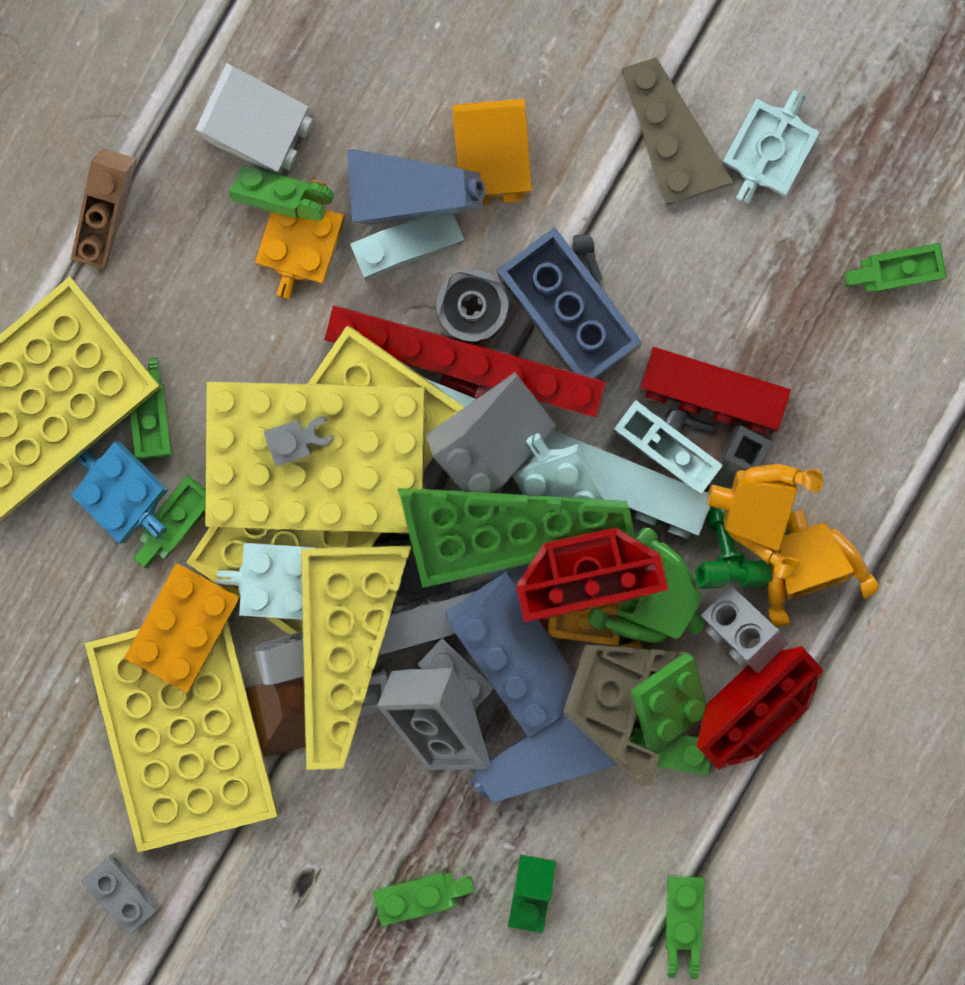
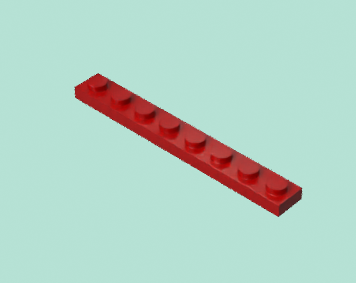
M333 305L324 339L326 341L336 343L346 326H350L400 362L490 388H494L516 372L539 402L592 417H598L607 381L338 305Z

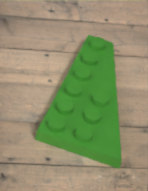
M398 488L423 588L529 564L533 561L543 544L611 528H617L635 539L627 501Z

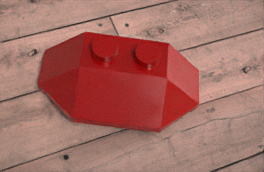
M617 528L544 543L516 585L524 622L564 616L668 591L661 555Z
M802 646L781 650L759 673L747 665L706 704L696 747L718 770L727 768V765H736L757 759L809 709L816 691L817 681L821 678L824 670Z

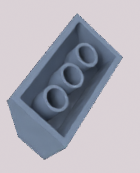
M506 572L445 611L450 626L528 738L560 718L576 673L539 620L524 622L517 588Z

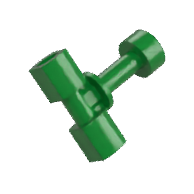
M719 508L710 509L706 516L708 527L710 530H717L722 555L716 561L702 562L695 568V579L699 589L723 588L728 582H739L741 588L765 587L772 580L770 564L763 560L745 561L744 554L736 552L734 540L724 528L723 516L725 510Z

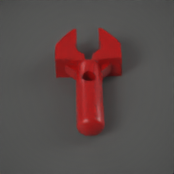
M445 374L440 379V385L475 399L491 390L483 385H476Z

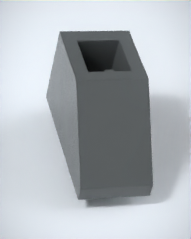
M743 426L734 427L717 460L723 466L704 491L709 493L712 484L731 489L736 472L740 470L746 471L754 466H761L773 442Z

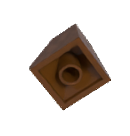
M304 676L277 684H259L246 687L263 757L306 747Z

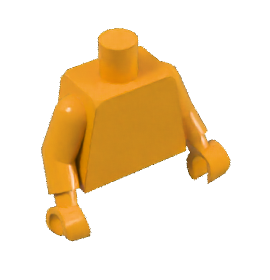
M779 463L750 467L746 471L740 470L736 472L731 489L712 484L707 497V506L725 510L723 516L724 528L728 531L729 535L754 552L767 564L772 563L775 566L773 569L774 574L779 578L785 579L795 573L800 564V561L794 557H783L779 554L798 490L797 484H801L811 492L819 493V489L823 490L824 476L817 469H807L802 472L799 468Z
M803 510L790 513L786 526L789 534L783 536L779 554L783 557H794L800 561V564L795 573L785 579L776 576L773 572L775 566L772 563L770 564L772 580L767 586L768 601L772 607L768 608V616L774 626L790 625L788 615L783 608L786 600L790 601L851 580L852 577L859 580L861 594L864 599L878 591V583L871 573L867 574L868 568L859 551L839 530L829 529L825 522L809 527Z

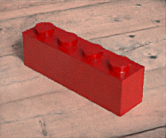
M654 346L650 350L638 389L646 392L644 398L650 401L665 404L666 399L680 403L678 408L680 410L699 415L700 409L714 413L713 420L733 425L734 421L737 420L748 424L747 429L764 436H768L769 431L776 432L779 430L791 392L789 388Z

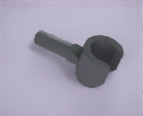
M587 234L574 235V253L576 255L586 254V260L593 278L596 282L603 280L595 259L592 237Z
M675 409L668 411L663 419L664 422L680 432L684 424L709 433H713L715 425L694 419L683 411Z

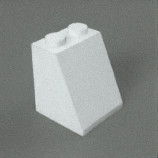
M226 63L199 120L196 131L203 141L267 171L282 175L284 169L290 171L298 154V151L294 150L299 137L305 138L307 136L313 119L309 117L311 114L309 106Z

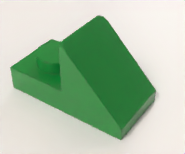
M520 854L508 927L543 933L548 903L551 900L555 860Z

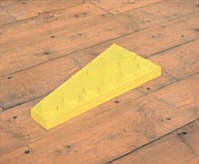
M411 546L301 549L306 770L344 768Z

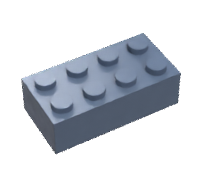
M555 227L497 269L500 281L569 371L599 379L641 348L642 341Z

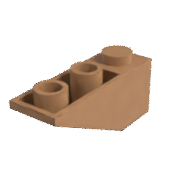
M102 148L91 161L71 254L72 260L101 269L106 268L129 196L137 158Z

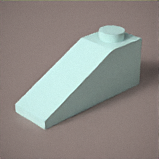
M454 214L418 218L382 230L350 245L365 281H369L464 241Z
M636 400L613 430L644 455L699 494L703 493L723 466Z

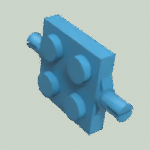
M113 442L99 459H96L88 450L76 458L87 469L85 478L71 496L118 543H126L131 535L142 526L155 539L161 538L164 535L163 533H166L167 528L154 516L157 504L168 492V489L121 442Z

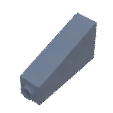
M355 149L347 150L352 222L372 225L483 209L482 199L485 196V186L481 179V173Z
M562 714L559 719L530 738L524 735L489 758L490 765L488 769H473V774L476 778L471 780L482 799L489 796L492 803L610 768L617 764Z

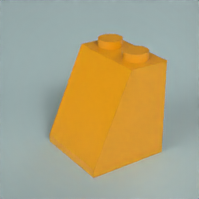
M525 99L452 105L457 168L481 173V179L485 186V196L482 199L483 206L489 205V199L503 198V203L505 204L524 202V196H531L532 192Z

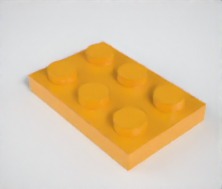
M176 563L124 659L188 693L235 609L240 596Z

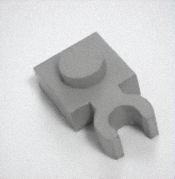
M315 418L305 429H303L301 420L298 419L264 431L275 466L312 454L309 443L316 445L330 443L334 439L333 435L322 438L316 433V427L327 422V418Z

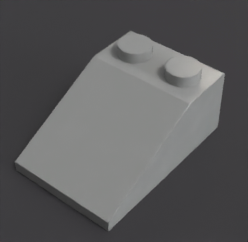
M515 372L431 430L426 436L434 458L463 492L492 493L504 485L532 453L531 448L526 443L527 439L531 435L535 437V434H540L542 440H544L555 428L556 423Z
M452 668L391 671L377 706L426 769H488L490 761L469 690Z

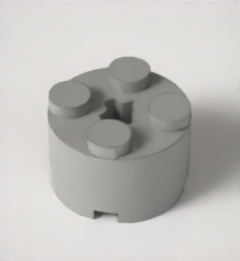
M466 269L452 275L440 287L436 298L437 317L442 329L451 338L472 344H481L490 341L503 328L508 314V298L503 286L492 274L479 269ZM471 299H477L478 306L482 308L481 312L475 311L473 316L467 315V309L462 307L463 303L469 304Z

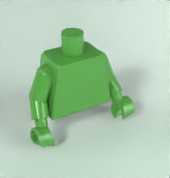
M641 529L635 535V539L661 555L668 591L622 602L616 612V615L619 616L617 618H610L599 608L592 609L588 618L589 624L602 631L608 628L612 630L613 634L632 640L660 643L667 636L679 639L684 630L692 635H697L704 628L706 622L696 612L702 601V594L695 588L696 580L683 558L664 542H658L657 539L659 537L652 529Z

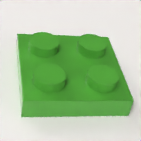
M686 653L631 690L646 747L655 752L703 719L706 700L695 658Z

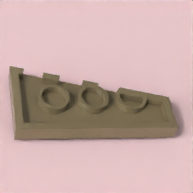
M657 57L622 68L625 83L664 205L732 185L734 183Z

